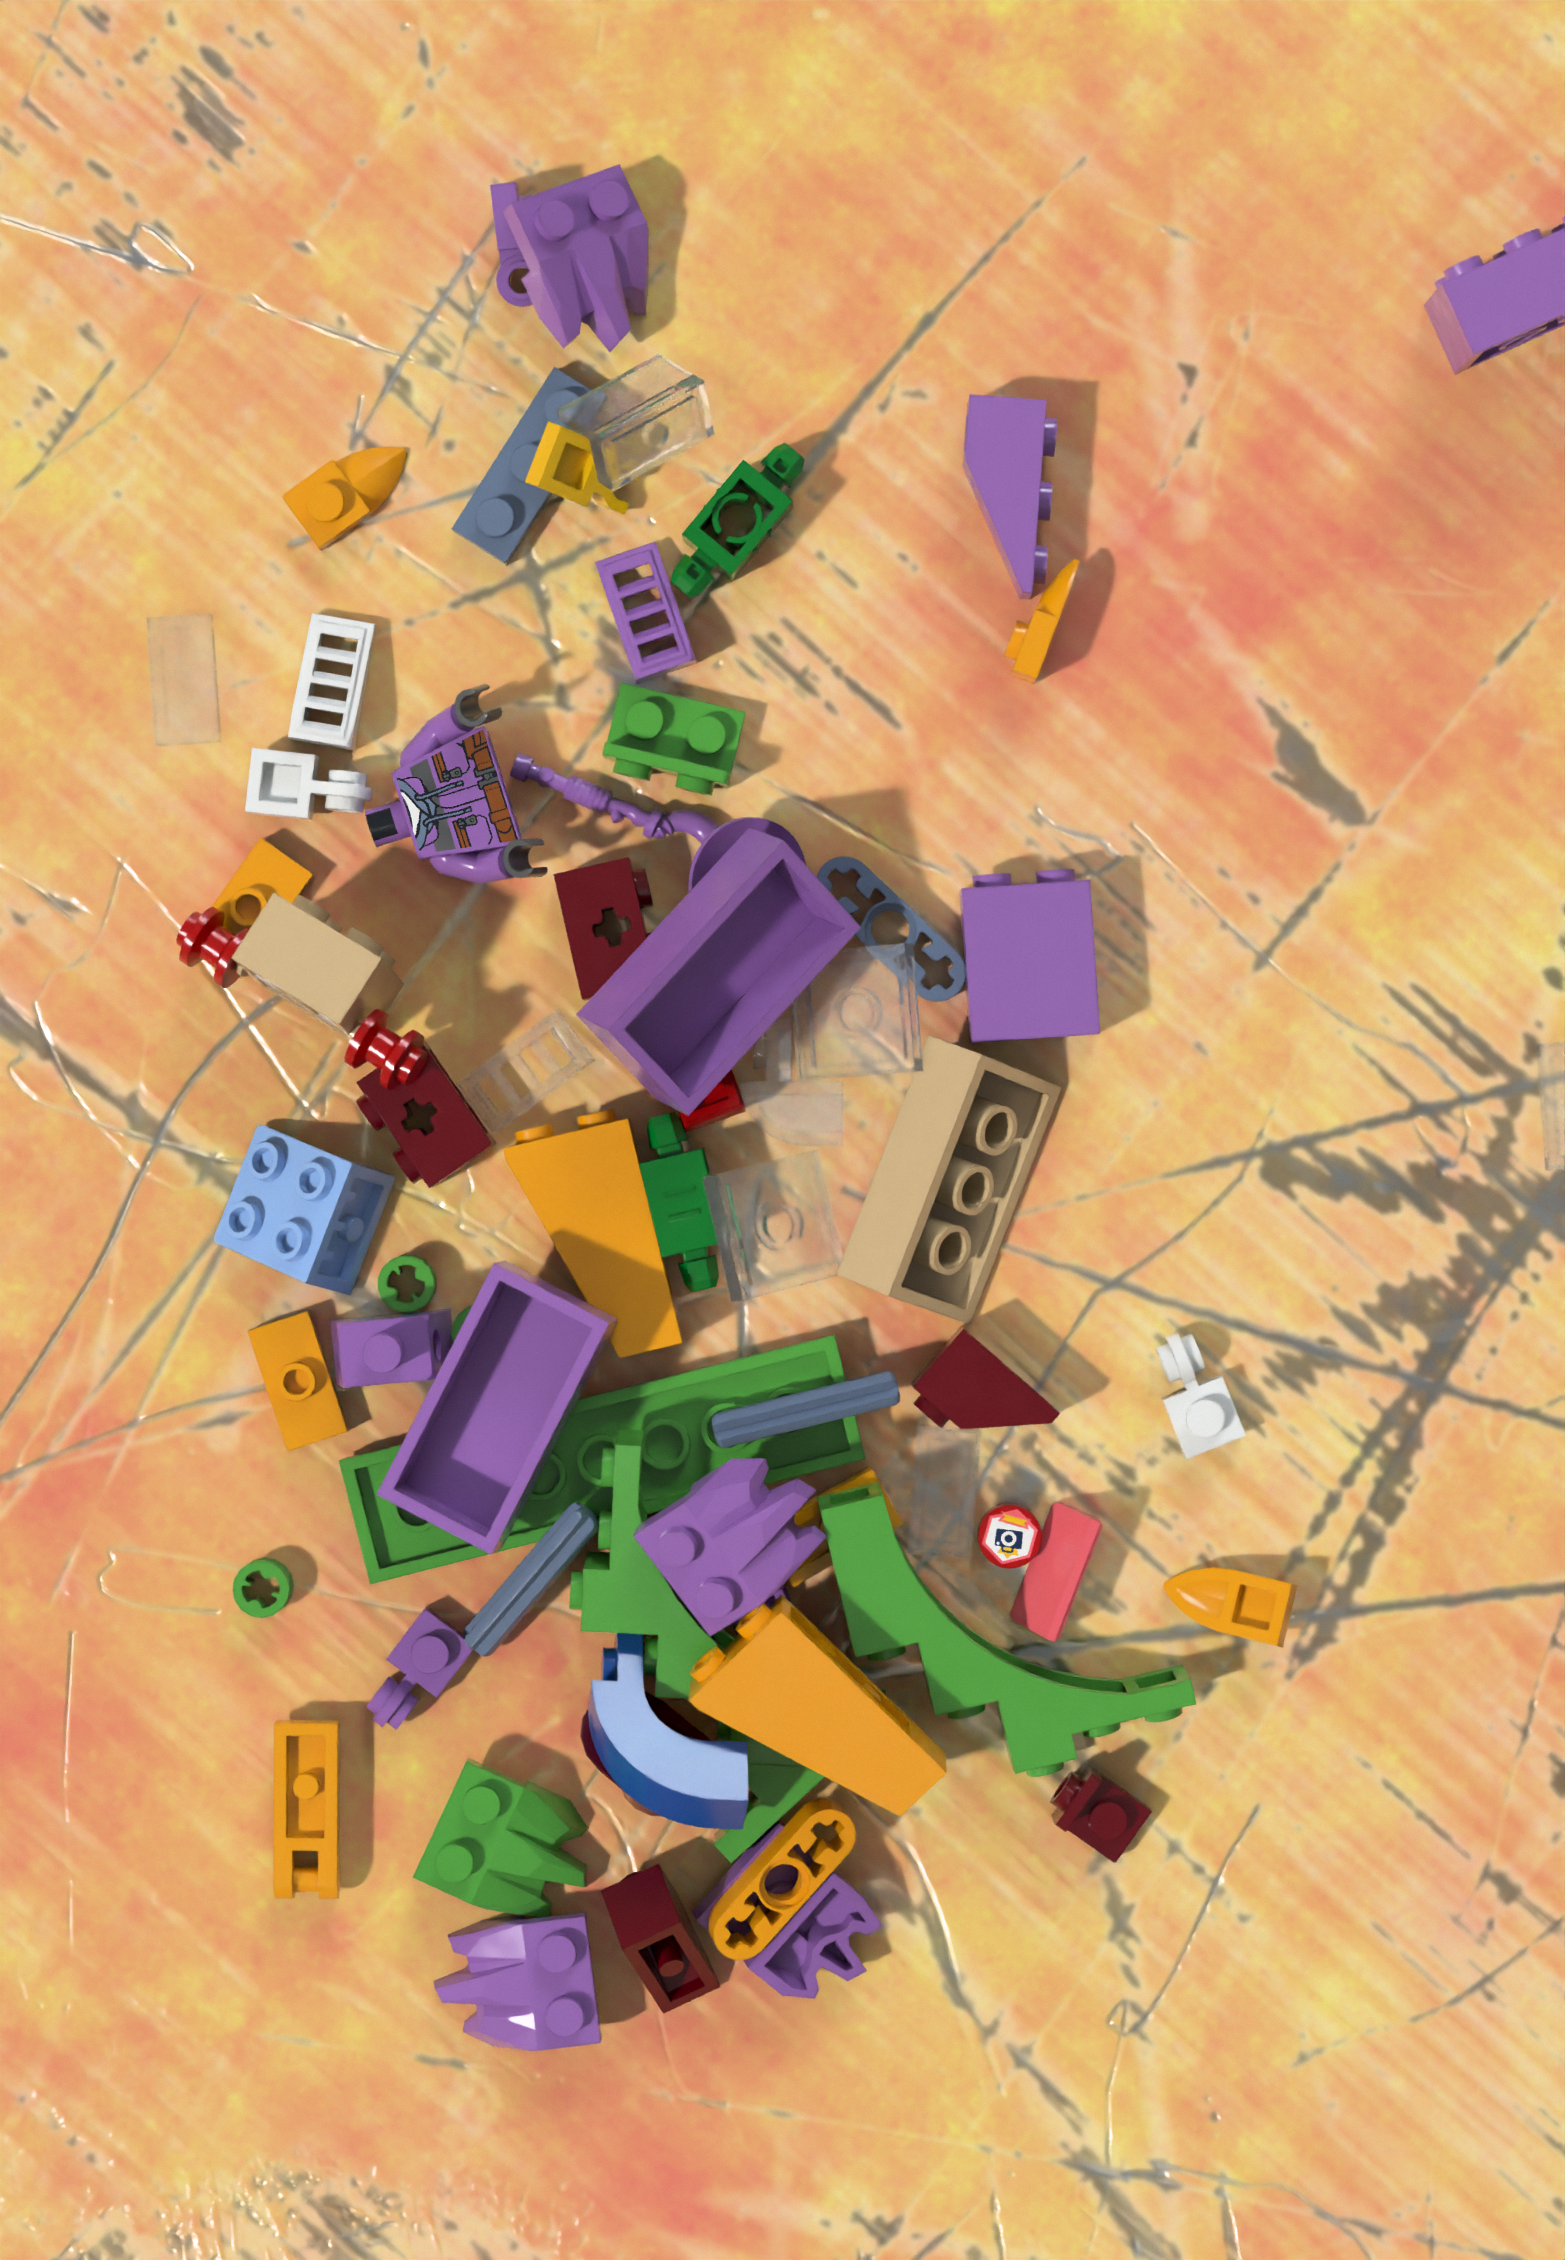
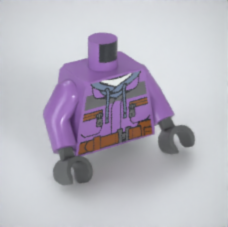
M482 684L461 691L453 705L425 723L401 752L400 768L392 772L399 800L366 810V820L376 847L411 836L418 858L422 861H430L439 874L477 884L514 877H542L547 874V867L532 868L528 861V854L533 846L544 845V841L537 838H522L489 732L485 726L474 729L477 726L498 720L502 716L501 708L484 713L479 707V695L490 688L488 684Z

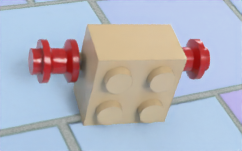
M273 893L250 929H243L237 935L223 928L225 915L215 907H210L202 914L196 911L186 919L176 939V944L181 946L179 960L185 965L193 967L202 960L215 967L214 982L223 988L230 987L240 976L243 977L249 974L261 986L346 1037L350 1044L345 1054V1063L354 1069L359 1068L366 1062L381 1070L379 1083L388 1090H393L400 1083L406 1086L410 1085L421 1072L428 1056L427 1052L422 1050L424 1036L416 1030H411L401 1037L388 1029L389 1014L386 1012L404 985L391 969L395 960L383 952L384 947L366 934L351 927L346 936L340 933L342 927L329 919L330 914L299 894L290 903L276 893Z

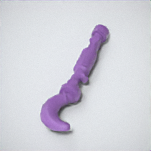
M520 752L510 772L511 777L523 782L528 778L538 782L541 787H550L562 792L564 799L587 807L590 810L600 814L609 812L613 823L623 821V817L628 818L633 825L645 827L642 835L650 840L653 837L665 838L666 834L672 835L674 832H685L694 836L702 844L719 827L716 821L705 813L691 809L674 810L665 814L664 810L655 807L652 813L648 812L638 805L613 797L611 790L601 788V786L595 785L592 782L590 783L575 775L567 778L553 772L550 767L534 764V758Z

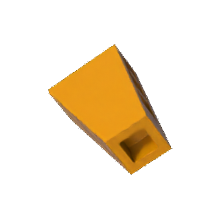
M613 1108L576 1117L579 1130L554 1136L552 1123L514 1132L517 1145L503 1148L506 1162L587 1303L619 1319L609 1338L618 1357H627L681 1344L683 1337L639 1166L641 1161L631 1119L626 1118L616 1121Z
M782 1594L769 1607L763 1603L747 1613L736 1626V1631L739 1635L723 1651L717 1646L712 1647L696 1662L690 1671V1675L694 1679L690 1681L689 1701L698 1710L900 1817L947 1773L945 1752Z

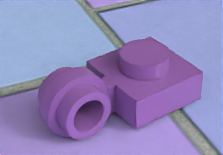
M516 182L490 185L497 247L501 264L496 277L498 291L504 300L514 306L526 307L533 305L528 293H518L510 284L511 275L515 270L519 268L529 270L503 214V211L511 203L532 195L520 196L518 183Z
M427 1606L386 1659L405 1673V1677L400 1683L388 1677L366 1706V1708L376 1714L372 1720L381 1727L388 1723L395 1730L398 1729L419 1701L416 1696L410 1693V1690L416 1683L437 1698L473 1651L465 1644V1636L462 1632Z

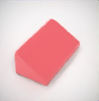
M1061 1502L1053 1503L1041 1531V1546L1036 1556L1029 1562L1010 1611V1617L1014 1622L1053 1642L1056 1639L1059 1640L1103 1527L1097 1516Z

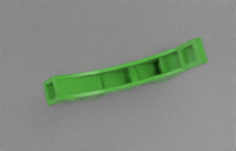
M618 1429L615 1448H603L601 1487H613L612 1511L600 1510L598 1549H610V1552L587 1551L583 1571H572L570 1610H582L581 1631L658 1635V1637H646L644 1675L656 1676L655 1697L689 1699L690 1681L694 1679L690 1675L692 1667L712 1647L717 1646L723 1651L735 1638L723 1629L710 1637L633 1537L637 1526L648 1520L641 1495L644 1430ZM718 1721L717 1741L747 1742L748 1763L803 1766Z
M879 1482L817 1497L855 1658L868 1655L870 1661L889 1660L906 1652L905 1646L917 1643L928 1694L935 1716L947 1713L950 1719L968 1718L982 1713L985 1710L984 1704L996 1702L1008 1757L1015 1774L1026 1771L1028 1776L1039 1777L1062 1770L1064 1762L1077 1759L1072 1734L1083 1732L1085 1737H1101L1118 1731L1121 1728V1722L1145 1717L1147 1722L1167 1721L1180 1716L1183 1713V1707L1196 1704L1191 1679L1182 1664L1123 1679L1087 1677L1047 1668L1024 1660L992 1644L968 1628L943 1606L921 1580L904 1554L893 1530Z

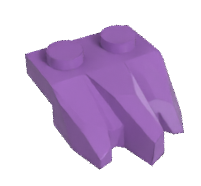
M620 164L515 201L503 211L530 270L521 280L540 320L563 349L580 334L582 322L592 329L607 350L611 352L631 330L627 309L635 315H646L649 285V230L645 217Z
M765 1458L730 1459L694 1482L687 1495L638 1525L633 1535L710 1637L754 1610L775 1594L827 1537L826 1534L815 1526L799 1528L794 1523L795 1514L814 1494L816 1489L797 1478L769 1491L764 1484L769 1469Z
M781 1820L773 1824L741 1855L694 1908L692 1914L696 1921L708 1930V1916L715 1903L784 1828L785 1824ZM796 1844L792 1849L801 1855L808 1867L811 1866L814 1861L808 1851L804 1853L800 1846ZM788 1864L774 1867L766 1876L765 1889L773 1894L788 1892L797 1882V1868ZM835 1868L759 1954L744 1960V1962L752 1972L782 1996L815 1999L819 1991L816 1973L821 1967L846 1981L867 1971L850 1947L849 1936L854 1932L870 1935L882 1927V1924L864 1897ZM753 1892L749 1897L755 1908L759 1905L764 1914L769 1913L771 1909L767 1908L760 1901L756 1892ZM733 1917L726 1924L731 1935L738 1932L745 1936L751 1930L747 1919L740 1922Z
M586 1912L525 1919L524 1915L488 1919L448 1934L453 1951L467 1956L469 1964L462 1970L435 1980L434 1987L442 2003L476 2005L477 2011L464 2022V2033L491 2046L526 2051H541L601 2043L602 2035Z

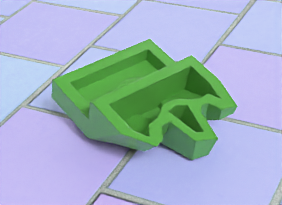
M468 1758L413 1878L469 1904L487 1910L536 1918L548 1917L551 1913L552 1902L543 1893L544 1884L556 1882L586 1887L587 1865L563 1850L561 1846L564 1841L581 1837L588 1830V1827L569 1799L530 1781L524 1784Z

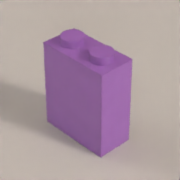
M1074 869L1036 872V884L1011 885L1010 873L972 876L973 888H962L959 891L963 955L966 967L965 985L969 1043L1100 1034L1090 880L1075 881Z

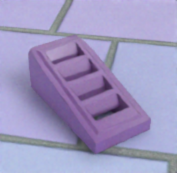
M656 542L595 562L636 683L638 684L697 664ZM650 564L652 576L620 587L616 586L614 575ZM658 588L661 599L625 611L622 599ZM666 611L668 623L633 634L629 623ZM674 635L677 646L641 658L638 650L639 646Z

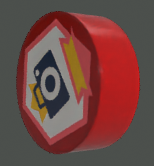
M1003 1503L992 1507L984 1514L978 1525L977 1539L983 1555L991 1563L1002 1568L1012 1569L1026 1565L1036 1556L1041 1546L1042 1533L1037 1519L1027 1508L1015 1503Z

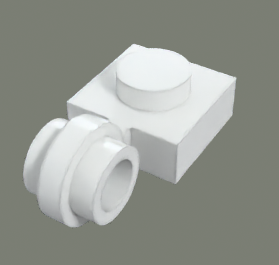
M252 748L245 812L256 815L312 820L315 795L326 797L325 809L347 813H363L364 802L371 801L372 788L366 786L367 774L352 771L329 770L328 782L317 781L319 757L317 755Z
M1176 1332L1166 1336V1344L1156 1347L1159 1360L1169 1383L1181 1379L1185 1389L1161 1399L1184 1457L1189 1459L1246 1436L1223 1376L1218 1375L1197 1383L1195 1373L1206 1368L1193 1335L1189 1334L1180 1338Z

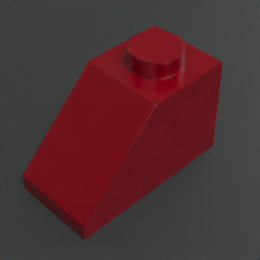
M962 1326L959 1327L911 1382L912 1387L921 1394L913 1404L940 1428H943L949 1420L960 1429L1049 1424L1060 1414L1054 1406Z
M659 1863L643 1871L631 1873L620 1882L601 1890L622 1951L663 2014L721 1987L680 1897Z

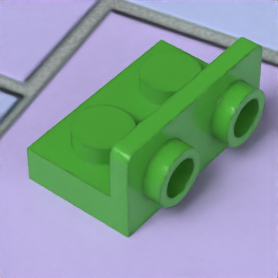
M621 682L608 740L605 742L602 755L604 759L615 761L613 772L616 774L650 781L652 770L677 776L676 788L712 796L715 785L725 788L729 786L746 713Z

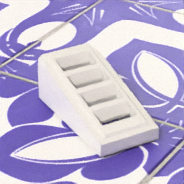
M312 613L288 737L291 740L355 751L376 628L375 624ZM323 634L358 640L356 652L322 647ZM319 659L353 665L351 677L317 671ZM315 684L347 689L346 701L313 696ZM310 709L343 714L341 726L309 721Z

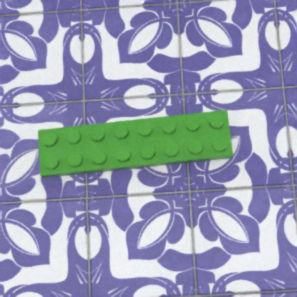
M832 1334L579 1398L503 1548L497 1552L539 1542L569 1505L575 1502H580L593 1510L599 1518L600 1510L612 1511L613 1487H601L603 1448H615L618 1429L644 1430L641 1495L647 1514L662 1511L687 1495L694 1482L730 1459L765 1458L769 1467L764 1480L765 1485L865 1460L866 1457L855 1415L726 1448L719 1447L712 1427V1417L716 1413L846 1381L835 1335ZM402 1443L339 1460L370 1584L489 1555V1553L376 1495Z

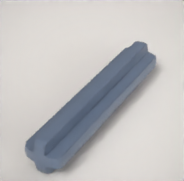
M884 1371L719 1412L712 1417V1427L719 1447L726 1448L894 1406L900 1402V1393L893 1372Z
M580 1502L569 1505L465 1627L463 1633L465 1636L464 1642L470 1649L475 1650L484 1657L495 1652L599 1530V1517L593 1510Z

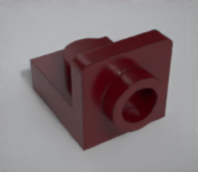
M1089 1764L1080 1776L1071 1771L1061 1782L1050 1801L1051 1804L1057 1807L1051 1815L1057 1827L1064 1832L1070 1831L1113 1863L1117 1862L1152 1813L1150 1807Z

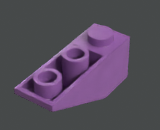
M970 394L967 402L963 469L1019 599L1029 600L1033 592V584L1044 585L1046 579L1048 546L1036 545L1038 520H1050L1052 482L1041 481L1043 456L1054 457L1057 418L1046 417L1047 400Z

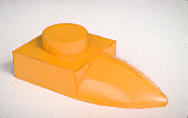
M375 447L351 453L336 462L332 459L281 497L316 546L322 551L372 515L387 500L400 479L407 452L404 448Z
M1072 560L1052 580L1043 593L1029 624L1017 620L1004 654L1005 657L1015 660L1010 673L1011 676L1032 684L1036 681L1077 572L1079 560Z
M1211 1567L1179 1574L1165 1581L1163 1589L1171 1601L1184 1614L1205 1627L1283 1648L1298 1585L1234 1569Z

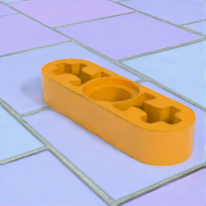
M816 1799L805 1804L715 1903L709 1913L707 1926L716 1947L724 1956L734 1960H746L759 1954L850 1853L855 1844L856 1830L852 1820L840 1804L830 1799ZM818 1822L826 1826L832 1824L837 1834L830 1841L823 1837L817 1839L812 1828ZM796 1844L800 1846L804 1853L808 1851L814 1861L811 1866L808 1867L801 1855L792 1849ZM788 1864L797 1868V1882L788 1892L773 1894L765 1889L766 1876L774 1867ZM753 1892H756L760 1901L767 1908L771 1909L769 1913L764 1914L759 1905L755 1908L749 1897ZM733 1917L740 1922L747 1919L751 1930L745 1936L738 1932L731 1935L726 1926L727 1922Z

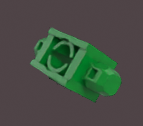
M783 443L774 447L761 461V465L764 468L760 473L745 460H742L723 485L716 489L717 492L706 505L704 504L700 513L682 533L683 542L695 552L691 557L684 554L673 570L671 583L688 598L693 599L701 595L715 581V578L711 575L715 569L719 570L733 582L752 557L759 553L761 546L769 537L771 538L775 529L793 509V500L784 494L781 489L784 486L788 488L793 486L802 473L805 459L788 444ZM742 486L769 508L771 513L763 521L761 507L756 502L753 506V514L756 517V524L753 530L742 537H732L729 535L725 540L726 546L730 549H740L733 556L704 531L712 522L715 536L718 540L722 537L723 533L719 524L722 513L729 507L735 505L746 507L750 503L749 495L736 493Z
M675 1112L649 1118L647 1125L650 1149H657L658 1158L642 1162L639 1166L661 1256L666 1257L682 1253L684 1262L679 1263L678 1266L684 1284L691 1292L716 1287L719 1278L716 1255H709L708 1246L724 1243L726 1236L704 1147L684 1152L682 1142L687 1141L688 1138L682 1121Z

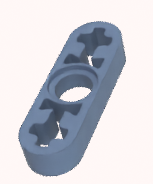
M841 856L826 862L819 870L817 878L829 892L833 887L831 881L827 878L829 874L836 870L838 873L845 875L852 869L860 876L855 887L867 900H869L874 889L878 890L885 897L884 901L875 904L866 913L861 928L854 935L919 997L927 1001H945L955 996L961 990L966 978V967L962 957L861 861L852 857ZM845 896L838 900L850 915L860 909ZM884 911H896L902 914L908 922L909 935L906 941L899 947L885 948L879 945L873 938L871 931L873 920ZM920 933H923L931 940L930 945L921 949L926 956L934 962L946 957L953 964L948 971L949 977L953 980L949 988L945 989L937 984L929 990L920 982L926 972L914 959L909 963L907 970L903 969L895 961L896 958L903 956L913 948Z

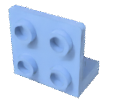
M258 1125L216 1230L214 1241L221 1246L306 1284L351 1295L396 1176L371 1166L341 1158L271 1127Z

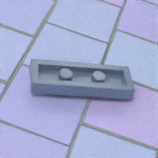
M554 367L451 528L453 532L503 564L508 565L552 496V493L525 482L547 422L563 426L589 437L609 406V402Z

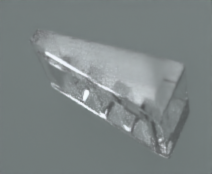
M557 1008L456 1085L491 1133L495 1135L594 1063L596 1058L560 1009ZM551 1032L571 1059V1062L563 1068L560 1067L541 1041V1038ZM528 1047L533 1050L551 1075L542 1084L520 1055ZM508 1062L512 1064L531 1090L522 1099L500 1070ZM487 1077L491 1078L511 1106L503 1113L498 1111L479 1085Z

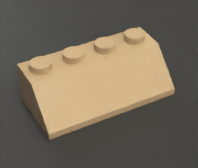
M929 1035L836 1274L886 1296L970 1324L1062 1087L977 1052Z

